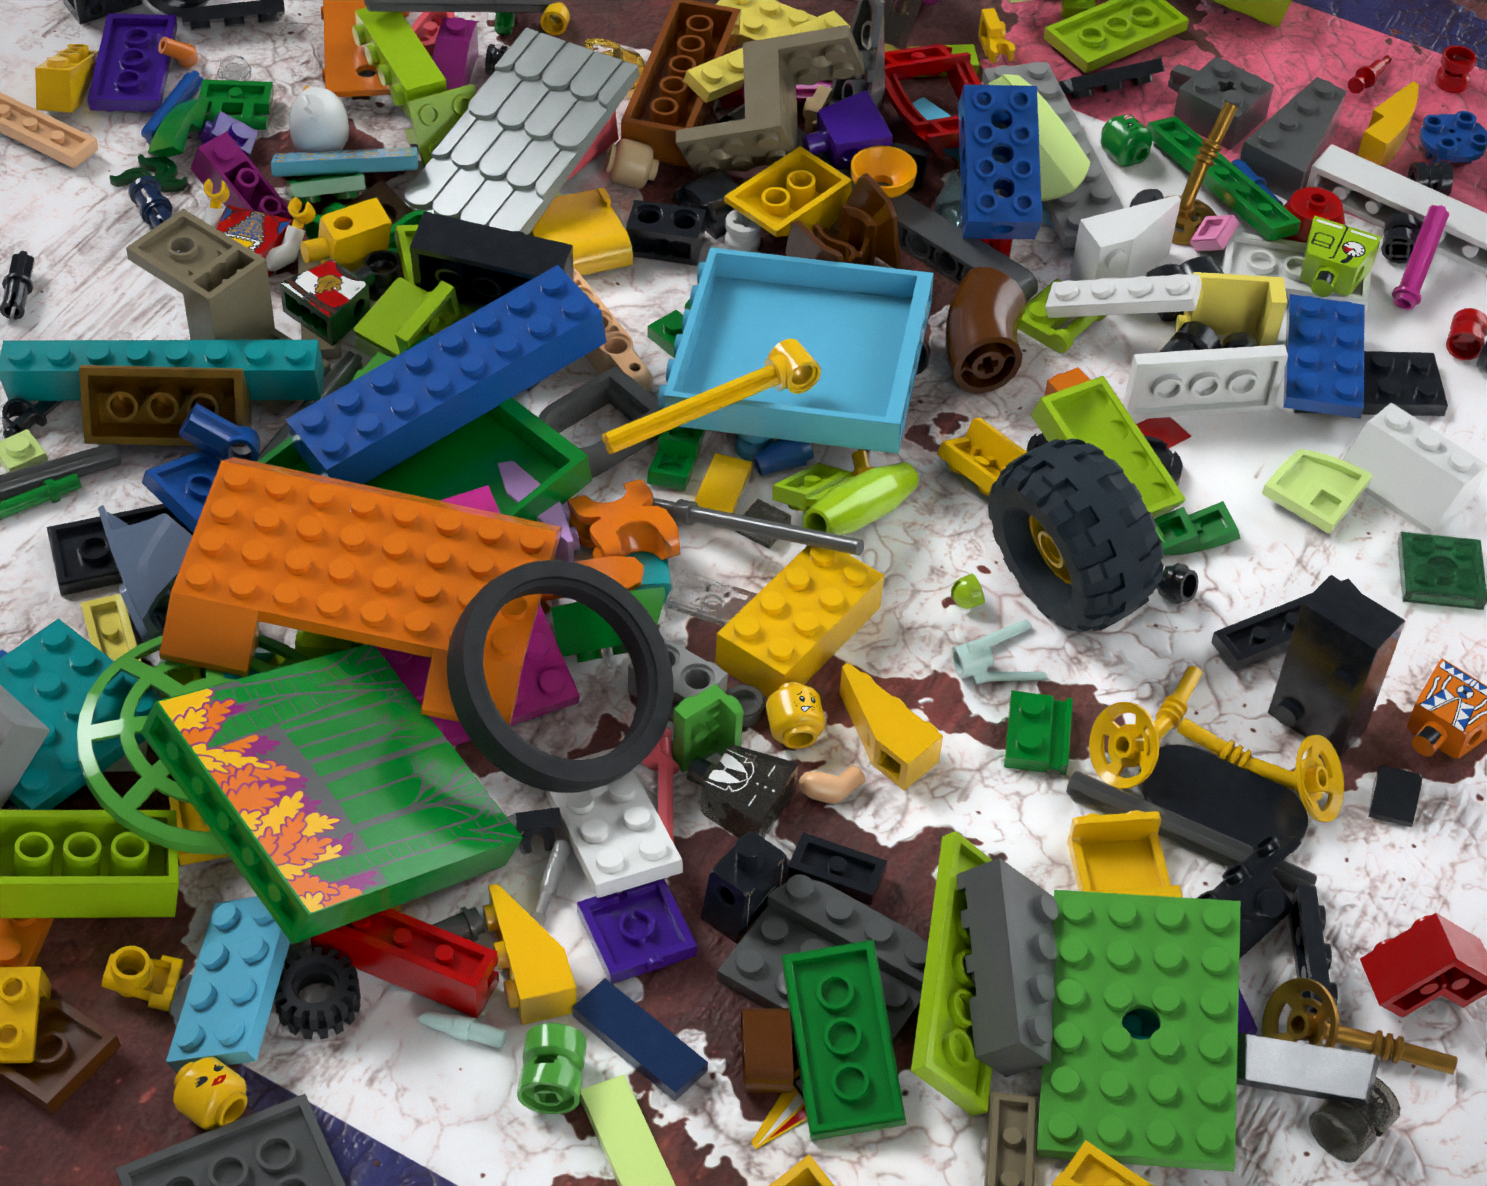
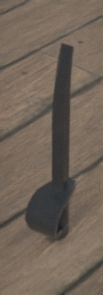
M19 398L7 401L2 410L4 438L6 439L26 429H30L34 424L42 427L47 424L46 416L63 401H38L35 405ZM19 416L14 421L10 420L12 417Z

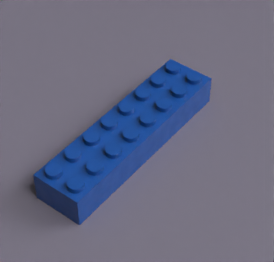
M556 265L285 419L295 449L316 475L365 484L487 413L500 403L516 396L607 343L602 312L559 265Z

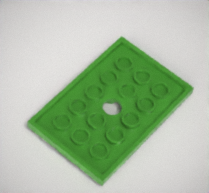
M1054 890V899L1058 905L1059 913L1058 917L1054 919L1057 954L1055 957L1053 1038L1051 1040V1062L1042 1065L1037 1157L1073 1159L1086 1140L1119 1163L1234 1172L1241 901ZM1135 1009L1149 1010L1157 1016L1160 1028L1149 1039H1135L1122 1026V1021L1126 1014Z

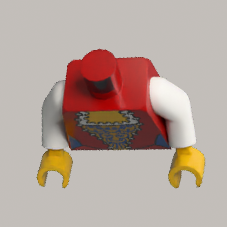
M210 179L205 181L203 188L210 200V208L205 209L204 222L265 258L268 277L296 260L300 243L306 232L302 230L303 226L312 222L316 215L314 207L309 202L306 203L304 211L299 213L302 202L297 197L291 199L288 204V211L294 220L227 205L222 210L221 204L225 203L230 196L227 185L222 180L221 191L217 194H212V181Z

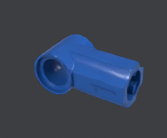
M197 403L191 409L179 431L178 436L222 460L232 457L255 462L258 460L260 437L255 430L245 425L237 426ZM242 443L247 445L251 452L240 455L235 453L231 446Z

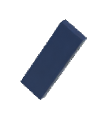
M606 978L572 1007V1016L674 1101L680 1098L708 1071V1062Z

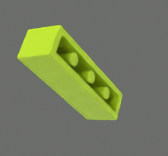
M367 7L355 10L356 25L352 26L354 41L357 46L363 47L369 65L375 66L381 84L388 86L395 106H400L407 118H410L407 108L408 101L447 91L445 77L401 12H370L367 10Z

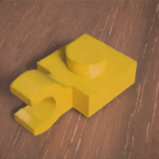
M995 8L982 9L978 38L986 57H988L991 63H996L997 56L1004 54L1007 56L1008 61L1012 62L1014 60L1015 45L1011 41L1005 40V23L999 20Z

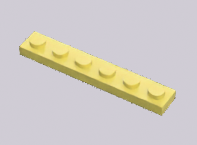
M833 10L765 39L848 24ZM743 48L687 70L683 81L705 103L741 89L744 84Z

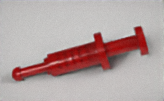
M1386 55L1383 57V60L1378 59L1369 66L1360 67L1356 71L1355 76L1348 81V89L1352 93L1358 94L1364 88L1372 87L1377 81V76L1385 70L1386 64L1392 61V57Z

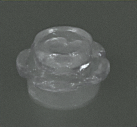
M231 55L220 61L217 75L219 79L248 81L251 78L252 70L244 57Z

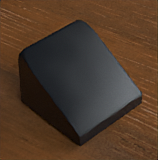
M1381 765L1373 782L1368 817L1412 827L1422 785V775Z

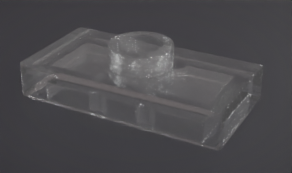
M681 570L666 599V608L725 626L757 593Z

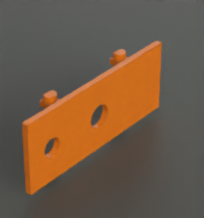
M323 0V6H321V19L324 20L325 69H322V79L325 83V89L330 90L338 97L391 95L388 86L381 84L375 66L369 65L365 56V50L362 46H357L353 38L352 26L356 25L355 10L366 8L364 0ZM401 12L404 17L409 16V12ZM364 70H372L376 72V74L371 77H362L358 75L359 72Z

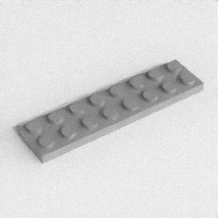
M1032 62L1014 66L1001 65L995 68L983 69L982 82L984 85L998 79L1002 74L1019 75L1030 85L1037 86L1038 93L1047 101L1065 124L1091 162L1085 179L1074 192L1057 199L1043 201L1063 247H1075L1081 219L1124 209L1118 195L1048 62Z

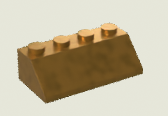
M80 365L79 367L84 444L196 446L178 436L186 417L196 403L237 426L245 425L252 428L250 391L243 368ZM240 443L231 447H245L246 445Z

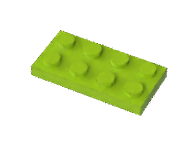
M1110 0L1045 27L1043 39L1083 72L1089 73L1186 31L1189 19L1165 0Z

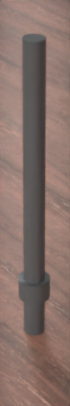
M653 498L652 506L665 508L674 521L680 524L692 526L695 523H701L858 556L864 550V541L858 538L699 507L697 502L684 499L673 502Z

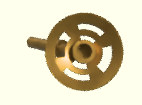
M1225 102L1208 138L1203 139L1201 142L1204 146L1198 148L1200 154H1195L1194 156L1196 162L1182 195H1178L1181 202L1175 227L1184 229V232L1174 230L1173 244L1191 245L1190 241L1206 216H1217L1211 207L1196 199V196L1209 166L1213 167L1215 164L1213 159L1218 158L1216 152H1221L1222 150L1220 144L1238 110V107ZM1194 215L1198 216L1199 218L1193 222Z
M1294 978L1281 984L1270 996L1262 1017V1037L1292 1042L1303 1040L1317 1046H1321L1323 1040H1327L1324 1047L1334 1048L1335 1044L1338 1043L1369 1051L1370 1054L1376 1056L1380 1054L1381 1060L1387 1061L1390 1057L1394 1064L1401 1060L1451 1075L1454 1074L1457 1066L1458 1057L1404 1042L1403 1036H1398L1394 1039L1392 1033H1387L1386 1036H1383V1031L1377 1030L1374 1034L1340 1025L1337 1006L1332 995L1322 984L1312 979ZM1311 991L1317 994L1323 1000L1322 1004L1315 999L1303 998L1301 992ZM1287 1003L1293 1010L1287 1020V1032L1279 1034L1280 1015ZM1306 1006L1314 1007L1318 1011L1317 1014L1309 1013Z

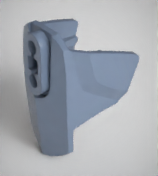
M104 505L98 507V511L123 582L119 586V591L139 635L144 642L163 635L171 590L192 535L165 513L129 526L121 519L107 512Z

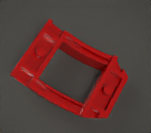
M942 44L885 52V92L890 102L916 138L942 160L943 148L956 149L959 147V115L926 120L911 103L899 81L910 80L911 77L919 75L938 76L941 72L946 71L951 86L959 100L964 84L982 85L970 62L971 54L968 52L952 54V47Z

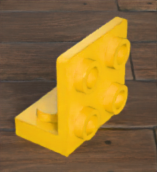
M0 967V1063H31L34 1060L39 1003L50 1000L52 987L41 967Z

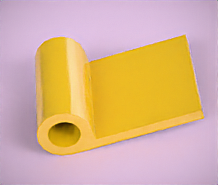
M604 187L555 197L530 232L531 236L573 245V267L581 276L633 265V250L630 238L611 207L610 196Z

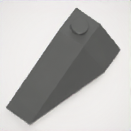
M859 0L850 25V31L864 60L865 74L854 75L849 79H833L831 84V104L867 90L879 111L885 100L884 5L881 0Z

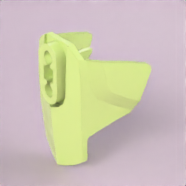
M1002 74L998 79L987 84L1032 86L1021 76ZM1037 91L1041 201H1049L1074 192L1085 179L1091 162L1065 124ZM959 148V162H958L959 168H960V148Z

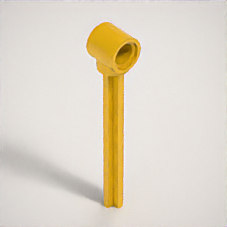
M791 338L783 340L771 350L768 358L765 360V367L601 434L602 441L606 444L607 452L613 454L771 387H774L777 391L788 389L795 394L804 393L818 382L821 376V367L799 341Z

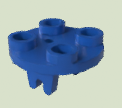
M1459 111L1456 114L1427 115L1424 118L1419 138L1421 145L1426 149V159L1432 158L1431 166L1437 162H1442V160L1471 163L1487 153V131L1476 122L1477 118L1473 113Z

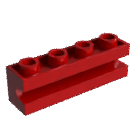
M392 908L310 938L312 951H314V947H322L323 955L327 956L330 948L338 950L339 959L345 954L350 959L351 966L355 965L358 970L477 1019L499 983V972L493 970L498 963L497 951Z

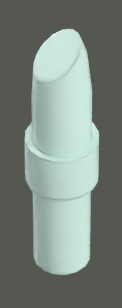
M429 1010L417 1019L423 1025L449 1033L454 1038L469 1041L470 1039L501 1049L504 1047L508 1036L507 1030L476 1022L474 1018L460 1014L455 1016L437 1010Z

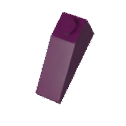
M443 17L436 37L432 59L446 79L447 90L469 84L479 54L477 21L465 20L459 17Z

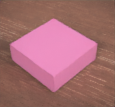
M1234 215L1206 216L1192 237L1190 244L1195 251L1224 250L1240 223Z

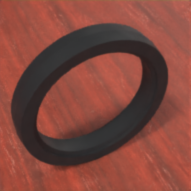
M563 560L535 561L513 568L491 580L473 597L458 618L451 635L447 654V680L456 715L477 749L494 766L521 783L544 791L557 793L582 792L607 785L622 778L641 763L655 748L665 731L673 703V673L664 639L656 623L639 600L616 580L594 568ZM533 594L563 596L593 610L619 636L634 668L637 684V702L631 726L624 739L613 751L604 756L585 760H572L553 756L530 745L512 730L503 719L487 687L483 655L490 625L499 610L508 602Z

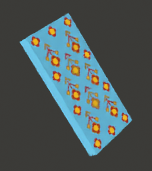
M417 147L275 153L271 161V172L274 177L411 171L418 169Z

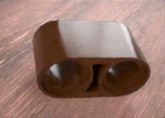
M789 1008L741 1009L744 1093H792L793 1052Z

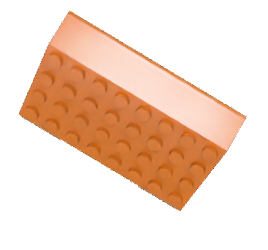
M236 457L225 459L219 465L171 590L159 657L164 660L247 677L259 644V622L432 658L421 714L460 722L451 701L447 680L448 647L458 618L473 597L491 580L526 563L554 560L562 527ZM542 594L523 596L505 604L493 619L486 636L483 665L487 687L497 710L509 726L518 698L520 675Z

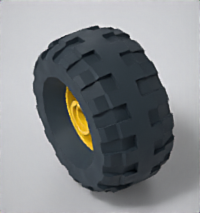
M1054 439L1030 450L1006 465V468L1000 472L997 481L992 484L989 493L991 501L988 504L989 519L992 521V532L996 544L999 545L1004 556L1003 560L1009 571L1017 579L1021 590L1027 598L1030 597L1044 616L1052 618L1056 625L1076 632H1084L1090 629L1093 631L1103 630L1145 605L1149 601L1148 596L1153 594L1154 590L1158 588V583L1162 580L1164 564L1161 562L1163 548L1161 540L1158 539L1156 533L1157 526L1151 512H1148L1141 499L1142 495L1134 483L1129 481L1123 473L1124 470L1115 460L1109 459L1104 455V451L1090 443L1086 444L1085 441L1080 439H1068L1066 441Z

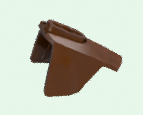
M867 173L858 178L846 204L842 206L841 214L833 227L821 228L819 224H815L813 231H810L800 220H796L791 224L785 252L787 256L907 270L901 265L898 217L893 202Z

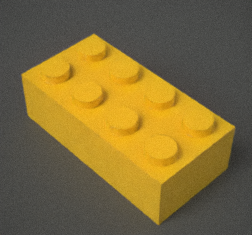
M807 545L717 633L715 664L742 683L754 686L767 698L785 683L798 682L805 685L880 608L884 574L848 553Z

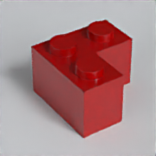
M1438 913L1417 919L1411 928L1394 938L1379 942L1375 945L1373 951L1360 958L1379 1006L1402 1018L1439 996H1443L1464 1008L1487 994V951L1481 939Z

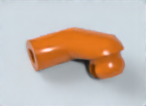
M163 37L160 40L159 53L175 58L181 67L189 68L198 62V53L193 45Z

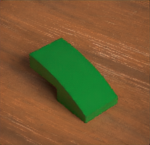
M201 97L176 105L157 128L148 153L153 157L165 158L183 154L188 134L201 131L209 100L206 97Z
M678 426L661 433L657 453L648 469L647 484L686 491L706 430Z
M1224 501L1190 515L1187 514L1184 507H1181L1154 519L1164 535L1163 540L1165 542L1162 544L1163 555L1199 552L1241 539L1239 530Z

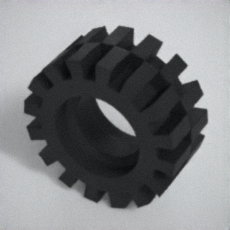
M314 947V955L310 956L307 955L306 948L298 951L299 960L297 961L290 955L285 959V969H282L274 998L276 1012L283 1027L288 1024L289 1032L297 1035L300 1029H302L304 1039L311 1040L313 1031H319L320 1039L329 1038L328 1029L333 1028L336 1035L343 1032V1021L351 1025L355 1020L354 1012L359 1013L361 1007L360 986L355 965L351 966L350 959L345 954L339 959L338 950L330 948L327 956L323 955L322 947ZM325 983L335 988L334 995L320 1003H308L299 998L301 990L312 984Z

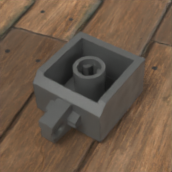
M1218 57L1213 58L1199 71L1178 64L1171 70L1168 87L1178 93L1174 116L1178 117L1195 133L1205 138H1208L1225 102L1238 107L1220 144L1228 150H1231L1266 118L1274 88L1273 84L1261 79L1259 76L1251 74Z

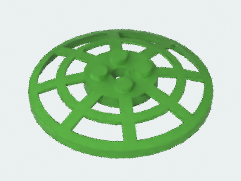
M259 634V648L282 656L287 660L274 667L254 657L250 668L262 673L310 659L284 643ZM161 635L136 646L117 658L99 676L88 692L79 715L77 730L79 765L87 787L100 806L119 824L131 832L160 846L183 852L212 855L227 854L211 830L210 832L192 831L170 826L137 810L155 790L181 802L192 804L177 782L167 778L170 773L162 761L159 759L152 766L138 747L134 734H142L141 730L148 716L134 717V714L145 692L152 686L170 698L233 681V679L224 678V672L205 668L206 678L192 681L183 686L166 674L187 664L167 660L156 667H152L139 661L140 658L160 650L163 636ZM121 671L139 679L125 699L120 719L92 725L93 712L100 694L110 681ZM120 737L126 759L134 771L141 777L123 798L110 786L100 771L93 752L92 742Z

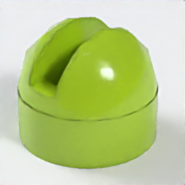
M973 573L961 577L954 582L951 588V597L959 607L970 609L985 603L982 587Z

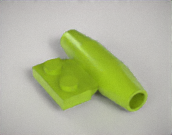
M818 462L774 484L772 500L788 504V507L792 510L806 511L803 516L804 528L845 535L865 527L896 509L917 488L919 477L915 468L906 462L872 468L855 477L851 476L850 471Z

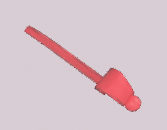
M666 727L658 744L642 763L649 769L658 771L657 813L674 843L673 775L679 772V764L673 760L672 730Z

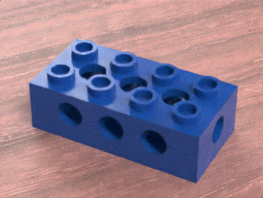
M964 84L958 102L962 238L1035 240L1042 224L1037 86Z

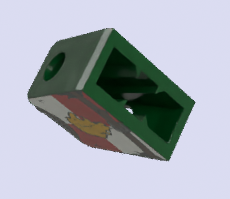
M328 260L280 283L283 312L333 346L350 332L370 310L369 287L375 284V275L366 265H361L350 272L336 261Z

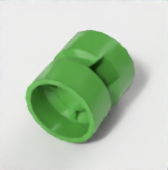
M560 1023L538 1024L528 1030L525 1036L522 1056L524 1065L520 1070L517 1098L523 1106L543 1114H563L574 1110L579 1105L582 1086L581 1071L584 1068L587 1049V1038L581 1031Z

